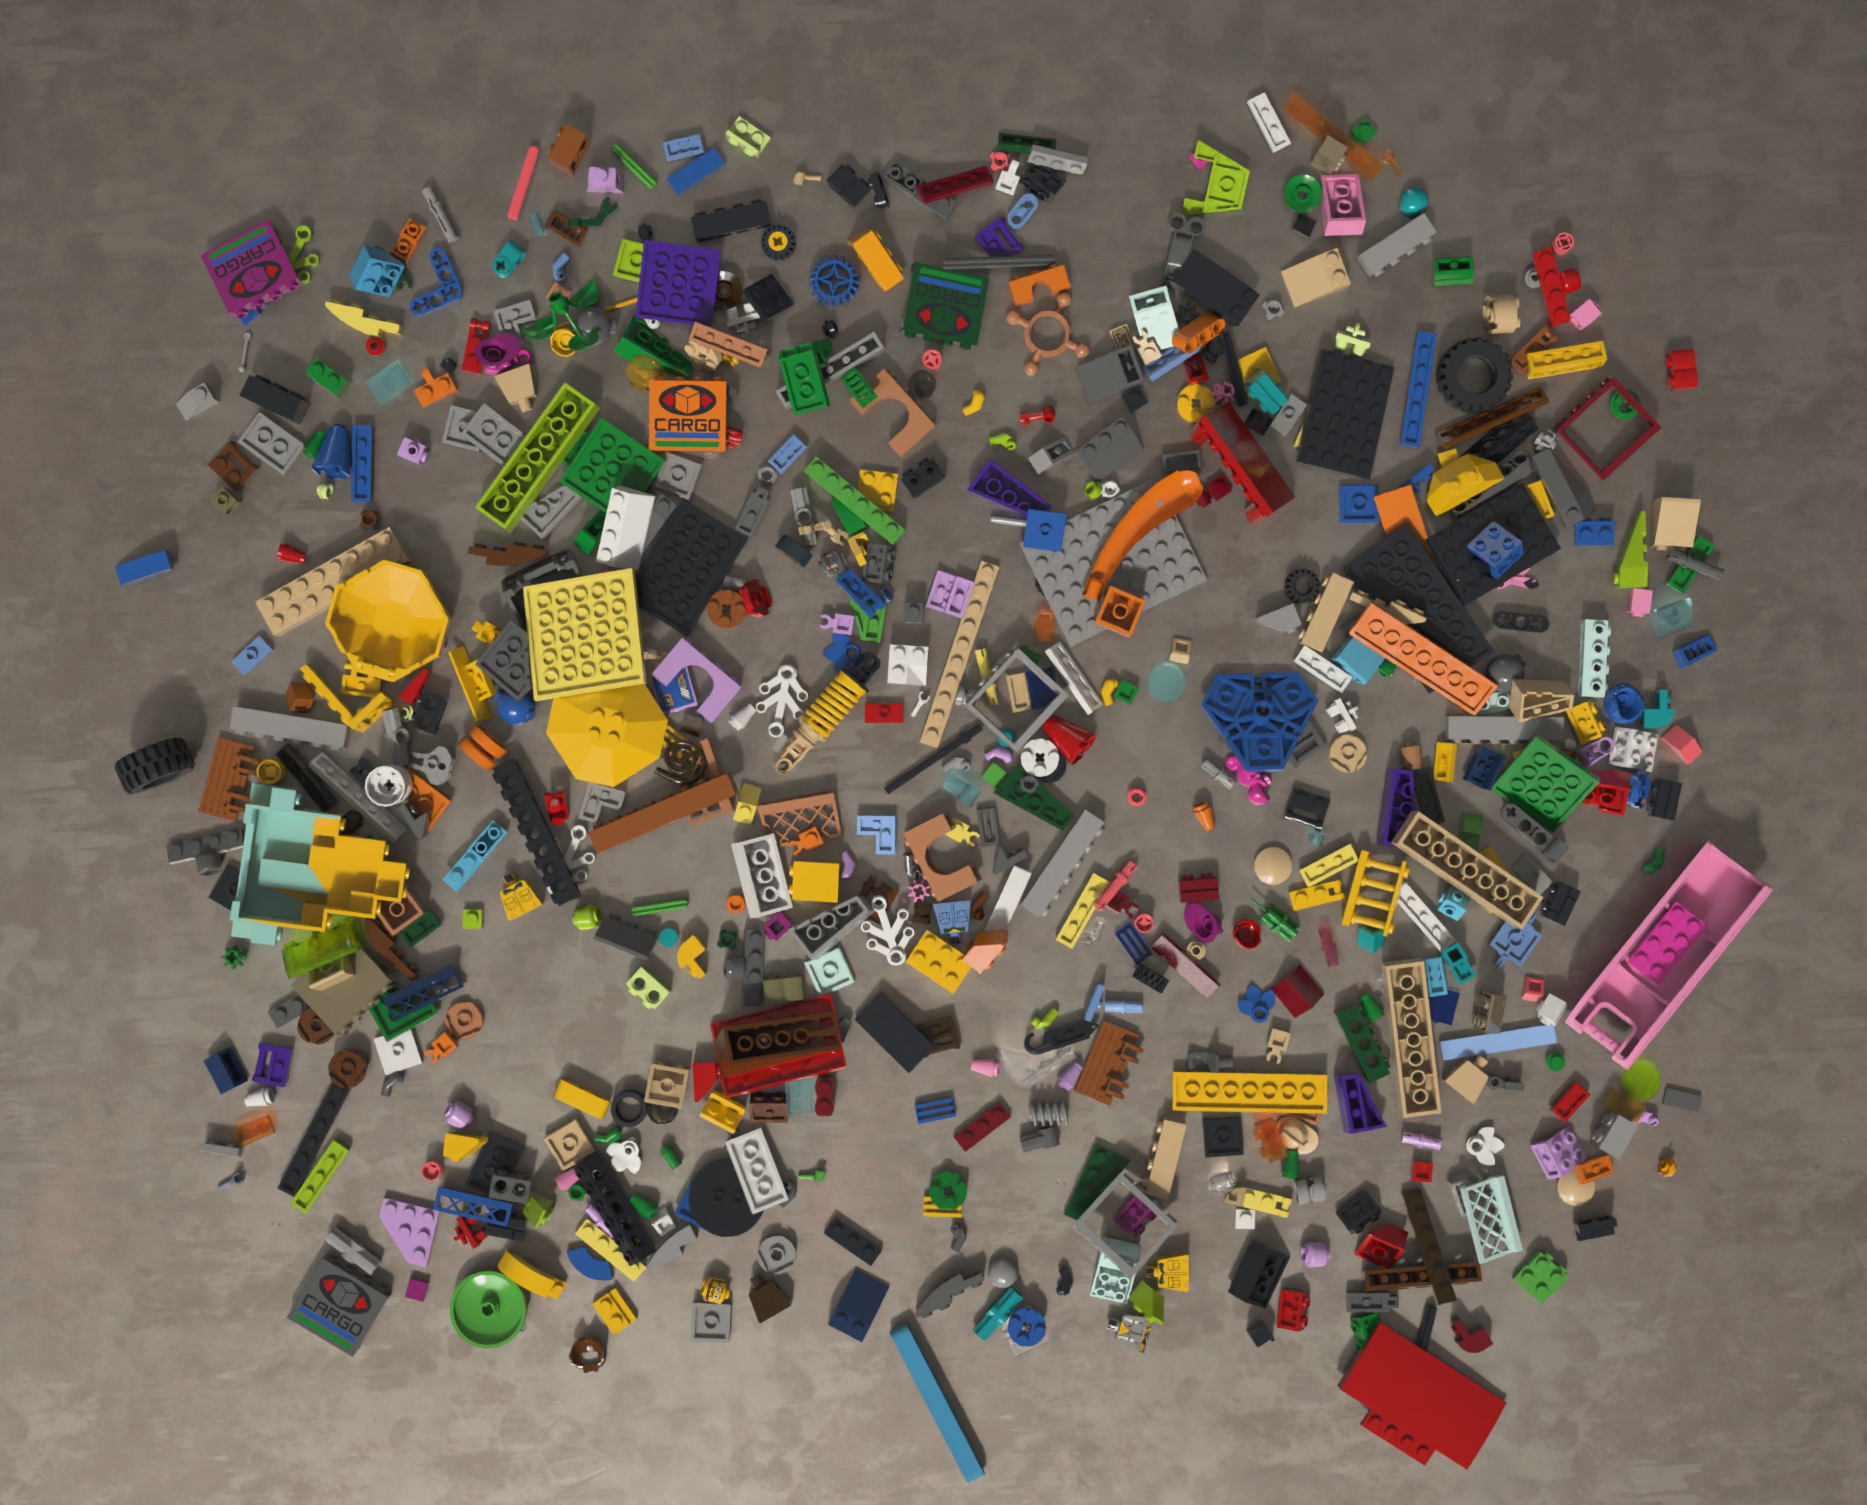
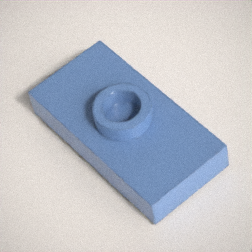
M700 133L663 142L667 162L705 153Z
M793 434L768 460V463L782 475L808 446Z
M258 636L231 662L246 676L273 651V648L261 636Z
M1101 983L1096 984L1083 1015L1084 1020L1091 1022L1095 1010L1100 1009L1103 999L1100 998L1105 985Z

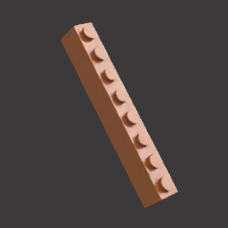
M724 771L713 775L715 779L708 781L705 778L696 782L697 786L690 789V786L679 789L680 794L673 796L670 793L661 797V802L651 801L644 804L645 808L640 811L638 808L628 811V816L621 818L618 815L609 819L611 823L604 825L602 822L593 826V831L588 832L596 853H601L740 794L731 772L726 774Z

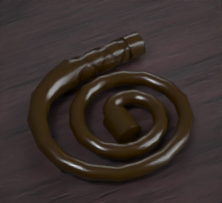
M679 740L672 742L666 747L664 752V761L667 767L680 775L687 774L695 768L697 757L695 752L688 747H678L673 750L671 755L672 762L675 765L683 766L685 762H688L690 756L683 753L680 759L681 762H678L675 757L679 751L690 753L693 762L688 769L678 770L669 762L668 754L674 746L688 745L698 751L702 759L700 771L692 778H682L657 766L654 773L678 785H690L698 781L706 768V757L702 749L690 741Z

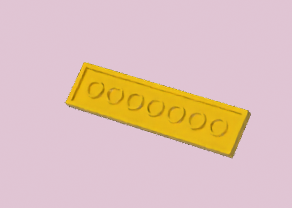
M1173 1071L1172 1110L1327 1114L1328 1075Z

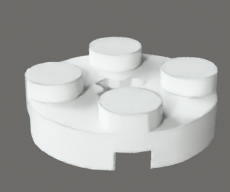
M1034 739L1023 747L1021 763L1029 774L1038 777L1047 776L1057 768L1059 761L1058 750L1049 740ZM1036 753L1045 754L1043 757L1045 761L1043 763L1035 761L1037 758L1035 756Z

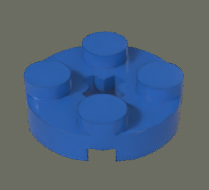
M1639 770L1637 774H1632L1630 785L1633 786L1631 793L1628 794L1627 804H1631L1633 808L1642 809L1644 806L1641 802L1642 799H1647L1650 778H1647L1646 775L1650 774L1649 771Z
M1021 1307L1010 1316L1008 1333L1011 1339L1019 1346H1033L1038 1344L1045 1336L1046 1322L1038 1310L1030 1307ZM1024 1322L1032 1324L1030 1331L1022 1330Z

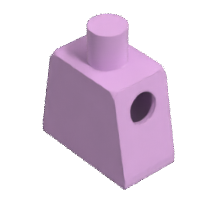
M589 167L587 192L624 193V173L617 168Z

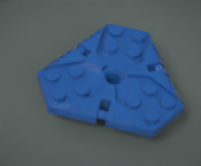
M1298 672L1261 673L1260 677H1254V674L1216 675L1201 708L1219 731V734L1226 738V744L1238 758L1246 772L1283 771L1299 740V734H1302L1319 700ZM1255 685H1261V689H1255ZM1257 711H1263L1266 716L1259 715ZM1287 728V729L1291 730L1292 732L1289 733V732L1285 731V729ZM1233 730L1237 732V734L1234 736L1231 733V731Z

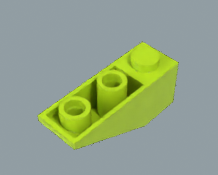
M533 1192L522 1213L538 1229L541 1224L545 1225L548 1219H550L554 1211L552 1207L554 1202Z

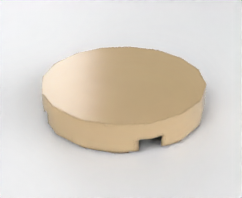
M1354 735L1337 737L1329 748L1331 764L1342 772L1359 770L1367 759L1365 743Z

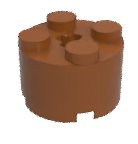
M732 590L718 591L708 602V616L720 628L733 629L741 625L745 620L746 612L743 598ZM725 605H726V606H730V605H731V608H730L731 613H730V614H728V613H724V614H723V611H724V608H723V607H724Z

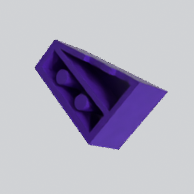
M1347 1072L1334 1075L1344 1132L1354 1134L1387 1127L1359 1073Z

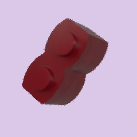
M819 1075L816 1080L815 1091L817 1099L815 1111L817 1116H832L835 1107L833 1097L835 1080L833 1075Z

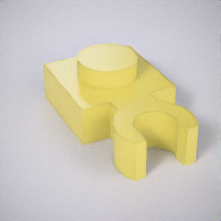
M952 817L956 828L945 835L960 843L964 838L968 845L974 846L975 844L970 842V837L975 835L979 838L980 835L977 832H968L969 825Z

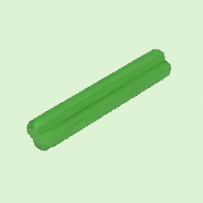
M616 143L611 148L612 153L650 189L656 186L657 180L620 144Z
M687 898L636 905L632 906L631 911L633 916L684 909L688 907Z

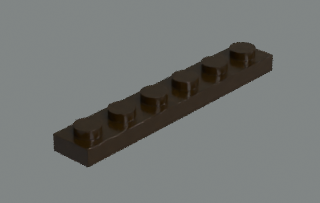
M1421 1188L1404 1192L1401 1196L1436 1304L1440 1306L1454 1302L1457 1298Z

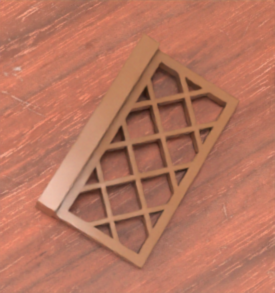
M697 321L694 322L689 341L760 368L771 355V351H768L765 347Z
M709 738L694 744L702 749L706 757L707 774L705 778L709 775L710 780L715 779L713 775L719 773L720 769ZM673 751L669 752L668 758L671 765L677 768L678 770H685L682 768V766L678 767L672 764L670 756L672 755ZM679 751L677 754L683 755V753H681L683 751ZM699 757V759H698V761H697V764H696L695 768L693 769L692 773H691V772L688 773V774L691 775L690 778H692L693 776H695L694 773H695V771H696V769H697L698 764L702 765V763L700 762L701 757ZM671 771V774H674L678 777L679 774ZM675 784L677 791L680 794L679 789H681V786ZM730 798L718 802L721 808L720 812L712 813L707 810V807L702 809L704 812L701 818L694 821L691 815H688L687 819L690 826L734 811ZM705 813L711 814L709 816L704 817Z
M834 789L758 803L764 836L771 834L772 831L781 836L777 847L788 846V842L791 839L786 835L791 827L801 833L807 830L811 824L819 829V833H824L821 835L822 839L842 836ZM826 804H832L833 812L829 817L820 811ZM809 807L816 811L810 820L801 814L805 808ZM786 811H792L797 815L792 823L782 818ZM818 813L827 819L822 827L812 822ZM773 814L778 819L773 826H770L765 822L764 815ZM799 817L808 822L803 831L794 826ZM780 820L789 825L784 834L775 829ZM831 821L836 825L837 832L828 833L824 828Z

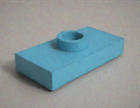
M1442 956L1422 959L1425 965L1428 997L1447 995Z

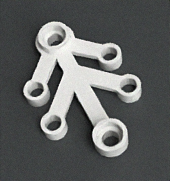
M791 664L782 665L776 677L759 686V691L762 694H768L771 688L781 683V688L778 692L765 701L758 702L755 707L757 712L764 713L769 706L778 701L774 723L768 728L769 734L776 738L784 733L782 719L786 703L793 712L794 719L798 720L795 716L797 711H801L803 716L805 715L804 711L799 709L788 692L790 683L796 691L799 701L804 702L808 699V693L801 688L796 680L797 670ZM785 670L791 671L790 677L784 676ZM763 685H767L769 687V690L767 692L762 691L761 688ZM801 692H804L806 694V698L804 700H801L799 698V694ZM759 704L765 705V709L763 711L758 710ZM775 726L780 728V732L777 734L773 732Z
M577 825L571 830L573 839L564 857L570 870L586 863L591 864L596 859L594 853L588 852L583 857L572 861L580 840L585 839L587 836L586 828L582 825ZM578 829H581L583 831V835L581 837L577 836L576 831ZM554 837V838L557 840V842H558V847H559V849H560V851H561V848H560V843H561V842H560V839L557 838V837ZM588 854L593 857L591 862L586 860ZM552 863L548 866L550 873L555 872ZM579 870L576 875H573L575 882L585 881L588 878V873L585 870ZM580 872H583L585 874L584 879L579 878L578 875ZM559 880L560 888L558 890L560 891L564 889L565 882ZM547 887L549 893L552 894L550 887Z
M876 895L871 900V907L874 911L878 912L883 930L872 925L871 921L867 919L860 924L863 932H870L886 940L889 948L879 944L874 937L867 939L866 946L870 950H876L886 955L890 964L900 965L906 958L904 949L909 939L914 936V928L912 926H905L903 928V937L898 945L896 944L895 937L904 920L909 916L908 910L900 908L897 911V918L891 928L885 911L887 906L886 899L881 895ZM881 900L882 904L876 905L875 901ZM906 912V916L900 917L899 913ZM868 923L870 927L865 929L863 924ZM907 929L912 930L910 935L905 933ZM870 941H874L876 944L874 946H869L868 943ZM894 953L900 954L898 958H894L892 955Z

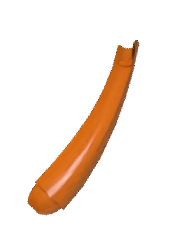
M1177 470L1157 482L1135 502L1118 523L1103 547L1082 593L1083 596L1100 601L1110 577L1133 546L1155 527L1194 505V502L1199 499L1203 492V486L1198 479L1197 473L1189 470L1181 472ZM1160 501L1166 502L1156 508V504Z

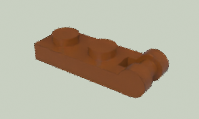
M1545 324L1508 362H1512V366L1522 375L1529 368L1526 359L1527 353L1548 350L1560 337L1550 330L1548 324ZM1543 335L1549 339L1547 342L1541 338Z

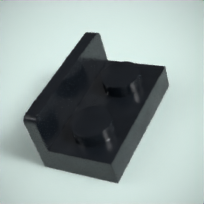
M1031 163L1023 172L1019 183L1034 193L1040 200L1050 204L1054 196L1064 186L1066 180L1050 167Z
M1364 1191L1337 1211L1336 1215L1352 1235L1363 1231L1367 1223H1373L1378 1220L1382 1211L1369 1193Z
M1612 1215L1573 1222L1577 1241L1614 1235V1227L1618 1226L1616 1218Z

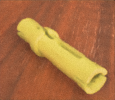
M986 648L975 651L982 680L985 677L988 679L992 675ZM994 682L985 691L987 707L999 705L995 689L997 685Z

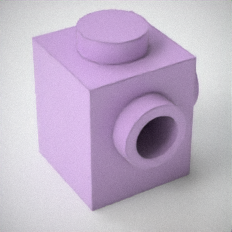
M404 437L397 455L422 466V463L426 462L429 457V448L424 446L425 442L414 437L412 441Z

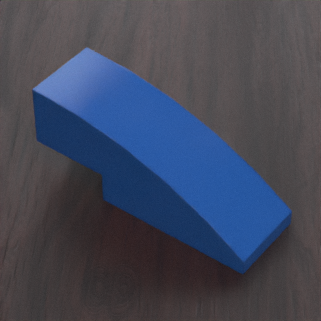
M167 550L115 567L121 586L175 570L170 551Z

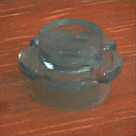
M1313 832L1308 834L1307 842L1312 845L1322 847L1323 842H1326L1323 839L1324 835Z

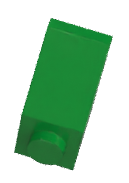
M600 510L580 530L573 543L587 555L600 544L606 514Z

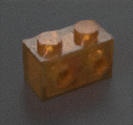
M1270 1117L1254 1123L1255 1129L1252 1131L1256 1141L1260 1140L1262 1147L1259 1150L1262 1158H1266L1271 1163L1287 1157L1274 1119Z

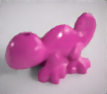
M1230 755L1225 761V767L1231 771L1237 770L1236 776L1239 783L1250 788L1247 795L1252 803L1256 805L1266 804L1270 800V796L1264 787L1273 782L1271 774L1268 772H1246L1235 755Z

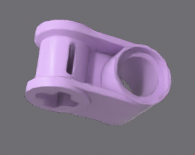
M1601 737L1578 748L1575 753L1580 755L1584 762L1583 766L1587 768L1611 753L1614 749V742L1609 737ZM1606 740L1608 748L1603 751L1600 749V743Z

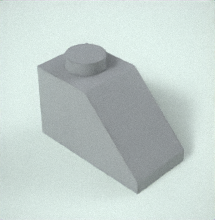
M204 382L188 391L176 405L187 421L217 404L219 400L211 386Z
M1063 437L1043 447L1028 459L1036 472L1040 474L1074 454V451L1066 438Z
M1294 604L1256 618L1258 623L1279 632L1287 631L1288 634L1298 631L1297 626L1302 625Z

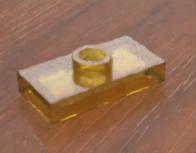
M1614 1088L1610 1090L1603 1102V1105L1636 1124L1647 1108Z

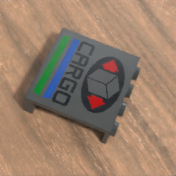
M325 1255L319 1262L287 1318L353 1357L359 1350L360 1344L385 1302L390 1298L391 1293L388 1292L389 1289L387 1287L373 1283L370 1277L366 1275L361 1276L356 1273L352 1266H344L339 1263V1259L335 1256Z

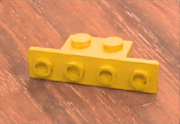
M464 647L448 651L476 722L491 718L492 714L486 699L497 694L491 678L475 665L478 660L470 662Z

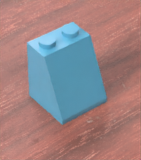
M1350 635L1332 654L1330 659L1357 683L1365 685L1384 661L1385 657Z

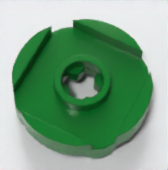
M944 1171L936 1175L931 1181L929 1188L931 1201L941 1210L959 1208L967 1197L965 1180L955 1172ZM952 1187L953 1194L944 1195L945 1190L943 1188Z

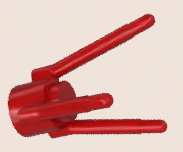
M726 426V440L728 441L726 444H728V447L734 448L735 444L740 445L743 430Z

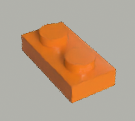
M1604 1154L1574 1165L1579 1184H1586L1614 1173L1610 1154Z

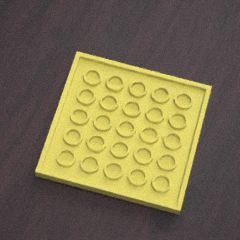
M629 568L523 587L535 701L647 683L635 569Z

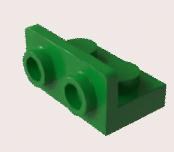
M1370 1312L1360 1317H1350V1326L1354 1333L1355 1347L1358 1353L1364 1344L1367 1343L1378 1322H1381L1379 1312Z

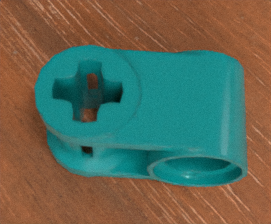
M509 240L493 260L492 269L498 277L506 278L521 263L527 252L514 241ZM498 266H505V269H499Z

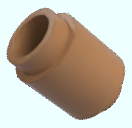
M1416 742L1404 743L1405 747L1401 748L1403 766H1405L1406 770L1420 769L1422 764L1420 745L1416 746Z

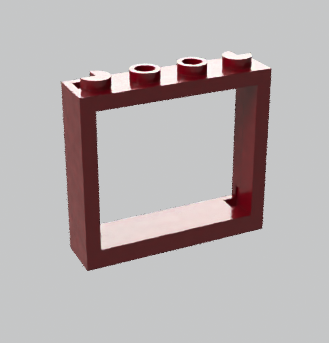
M1615 377L1611 379L1605 378L1599 384L1601 388L1596 392L1591 391L1585 397L1587 401L1581 406L1577 404L1570 411L1572 414L1567 419L1563 417L1555 424L1557 428L1554 430L1601 481H1604L1662 428ZM1613 386L1649 427L1600 470L1563 430Z

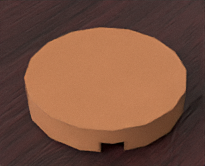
M457 1002L449 1008L446 1014V1028L456 1038L470 1039L483 1028V1012L473 1002Z

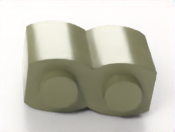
M788 973L785 978H778V975H769L767 980H763L765 1004L804 999L802 976H798L797 973Z

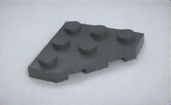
M510 620L475 665L518 702L532 688L528 632L514 620Z

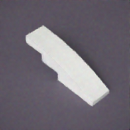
M1014 864L984 931L1005 930L1032 874L1031 871Z

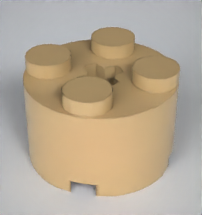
M1512 294L1488 295L1485 297L1484 301H1487V305L1483 306L1482 317L1484 327L1489 329V331H1486L1488 334L1513 333L1516 328L1520 327L1521 321L1517 312L1519 307L1518 297H1514Z

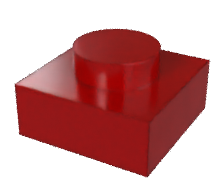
M1413 1161L1411 1180L1431 1183L1433 1163Z

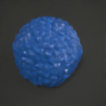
M1628 683L1613 685L1608 690L1603 706L1612 721L1618 724H1629L1636 721L1642 714L1645 700L1637 688Z

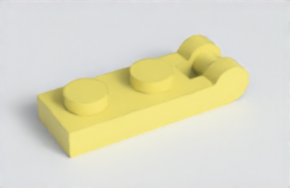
M1245 1187L1247 1189L1243 1207L1289 1218L1290 1212L1288 1209L1289 1205H1292V1198ZM1277 1201L1282 1202L1281 1209L1275 1208Z

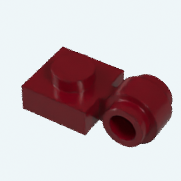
M1221 475L1205 486L1208 492L1205 493L1203 490L1201 496L1195 502L1203 509L1212 503L1211 497L1217 502L1232 490Z

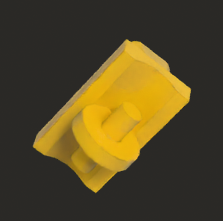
M477 620L472 626V630L477 632L475 637L489 645L492 644L502 631V629L488 621L483 623Z

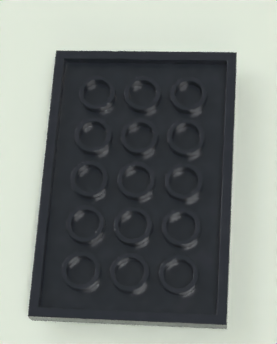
M1321 349L1296 462L1367 480L1370 479L1394 367Z
M1523 483L1516 485L1425 539L1464 606L1561 549ZM1493 521L1521 540L1524 552L1498 579L1491 575L1490 565L1467 548V545Z
M682 499L635 574L638 606L688 637L706 609L710 598L716 593L748 539L690 502Z

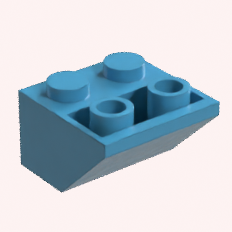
M363 245L349 274V278L356 290L390 297L405 266L382 249Z

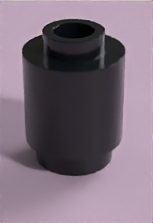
M350 809L343 816V819H346L345 831H341V834L351 835L364 824L362 821L364 817L357 810L353 811Z

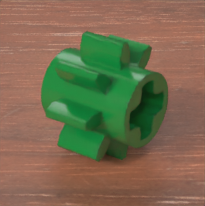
M233 945L232 950L225 948L227 953L221 956L226 961L224 966L231 965L232 969H236V964L239 966L244 965L242 960L247 958L243 954L244 948L237 949V945ZM234 954L238 959L234 960V958H231V955Z

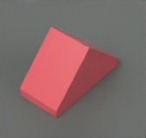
M1676 724L1661 737L1687 765L1702 752L1694 737Z

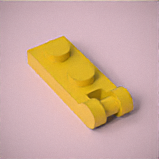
M1341 879L1288 892L1293 911L1345 899V893L1341 889ZM1329 888L1334 889V895H1329Z

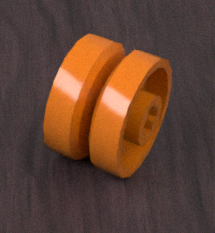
M475 723L469 730L473 739L464 736L458 742V746L482 768L490 771L496 765L495 759L491 755L496 758H502L507 749L494 735Z

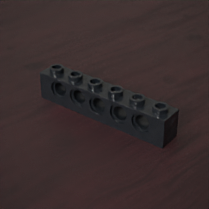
M599 1151L572 1166L576 1176L583 1184L585 1192L590 1196L595 1209L601 1215L606 1228L609 1229L614 1242L620 1248L629 1266L641 1262L656 1251Z

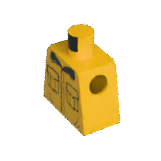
M513 872L502 877L507 888L500 891V895L509 921L544 904L527 879L517 882Z
M1180 1252L1158 1256L1157 1266L1145 1267L1146 1278H1157V1286L1161 1288L1189 1292L1188 1253Z

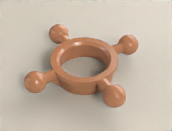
M1062 291L1057 295L1058 304L1055 310L1046 309L1038 311L1029 319L1022 317L1016 309H1011L1006 313V320L1009 324L1015 325L1018 323L1025 326V343L1034 353L1032 359L1024 365V371L1027 375L1033 376L1039 371L1038 362L1041 357H1056L1063 353L1067 347L1075 350L1076 355L1081 358L1088 356L1090 353V347L1087 343H1076L1071 340V325L1062 314L1064 307L1072 302V296L1067 291ZM1049 316L1058 319L1065 329L1063 342L1054 349L1038 347L1031 337L1033 324L1042 317Z

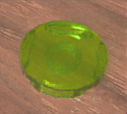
M1638 1062L1634 1063L1628 1071L1625 1069L1621 1084L1629 1097L1637 1101H1646L1657 1095L1661 1086V1078L1653 1066Z

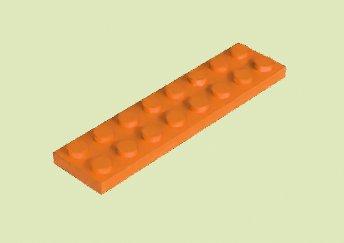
M1372 601L1349 630L1351 636L1474 716L1498 687L1497 683Z

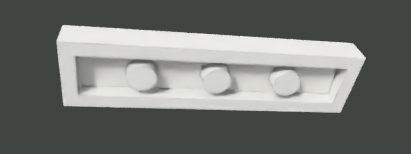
M1061 642L1045 651L1087 715L1103 705Z
M1404 882L1398 904L1434 946L1442 952L1452 945L1456 939L1408 884Z

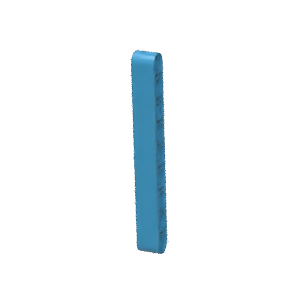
M905 1323L890 1331V1335L966 1482L970 1483L985 1475L979 1459L909 1325Z

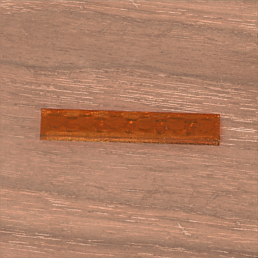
M1296 93L1283 107L1288 114L1324 142L1329 135L1347 146L1348 148L1345 153L1348 156L1345 160L1371 182L1383 169V164Z

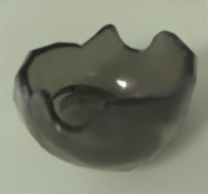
M918 370L912 373L908 379L907 387L910 394L915 398L925 399L932 396L936 380L930 372Z
M649 1103L647 1114L654 1123L667 1125L677 1117L678 1108Z

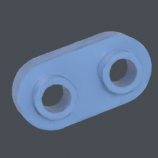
M1025 194L1019 199L1007 217L1008 225L1011 228L1021 229L1038 208L1036 196ZM1031 202L1032 206L1030 208H1027L1025 206V203ZM1019 217L1020 222L1015 223L1013 218Z

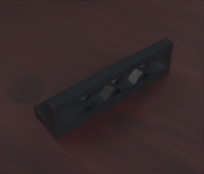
M1525 413L1522 415L1524 418L1520 422H1514V419L1500 424L1489 431L1462 454L1461 457L1466 454L1473 455L1474 453H1479L1480 458L1493 461L1497 465L1538 430L1536 422L1531 415ZM1509 428L1507 433L1499 435L1502 429ZM1488 441H1494V444L1490 447H1484Z

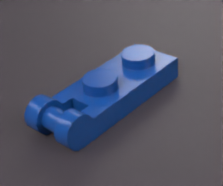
M850 568L835 580L870 619L877 610H882L885 607L883 601ZM872 600L874 604L869 607L867 603Z

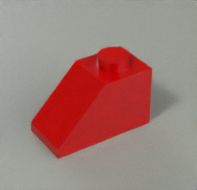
M717 1060L693 1062L695 1102H699L717 1082L718 1077H720Z

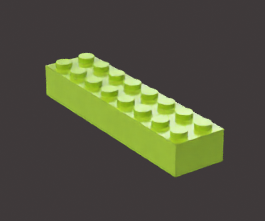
M564 383L475 508L511 533L600 408L567 383Z

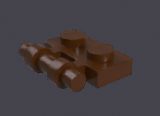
M870 875L868 881H865L862 885L863 889L859 896L867 898L870 891L875 893L874 896H883L887 903L885 908L887 913L899 891L883 882L879 888L873 886L877 879ZM876 900L875 904L881 905L882 901ZM877 911L868 917V919L880 925L881 921Z

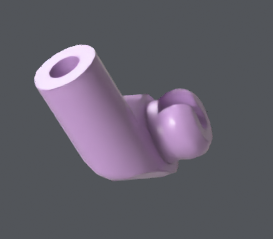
M997 746L984 753L987 761L996 757L1003 759L1005 763L1013 760L1012 752L1001 746Z
M847 850L840 854L845 863L843 870L840 872V876L844 880L852 878L856 868V863Z

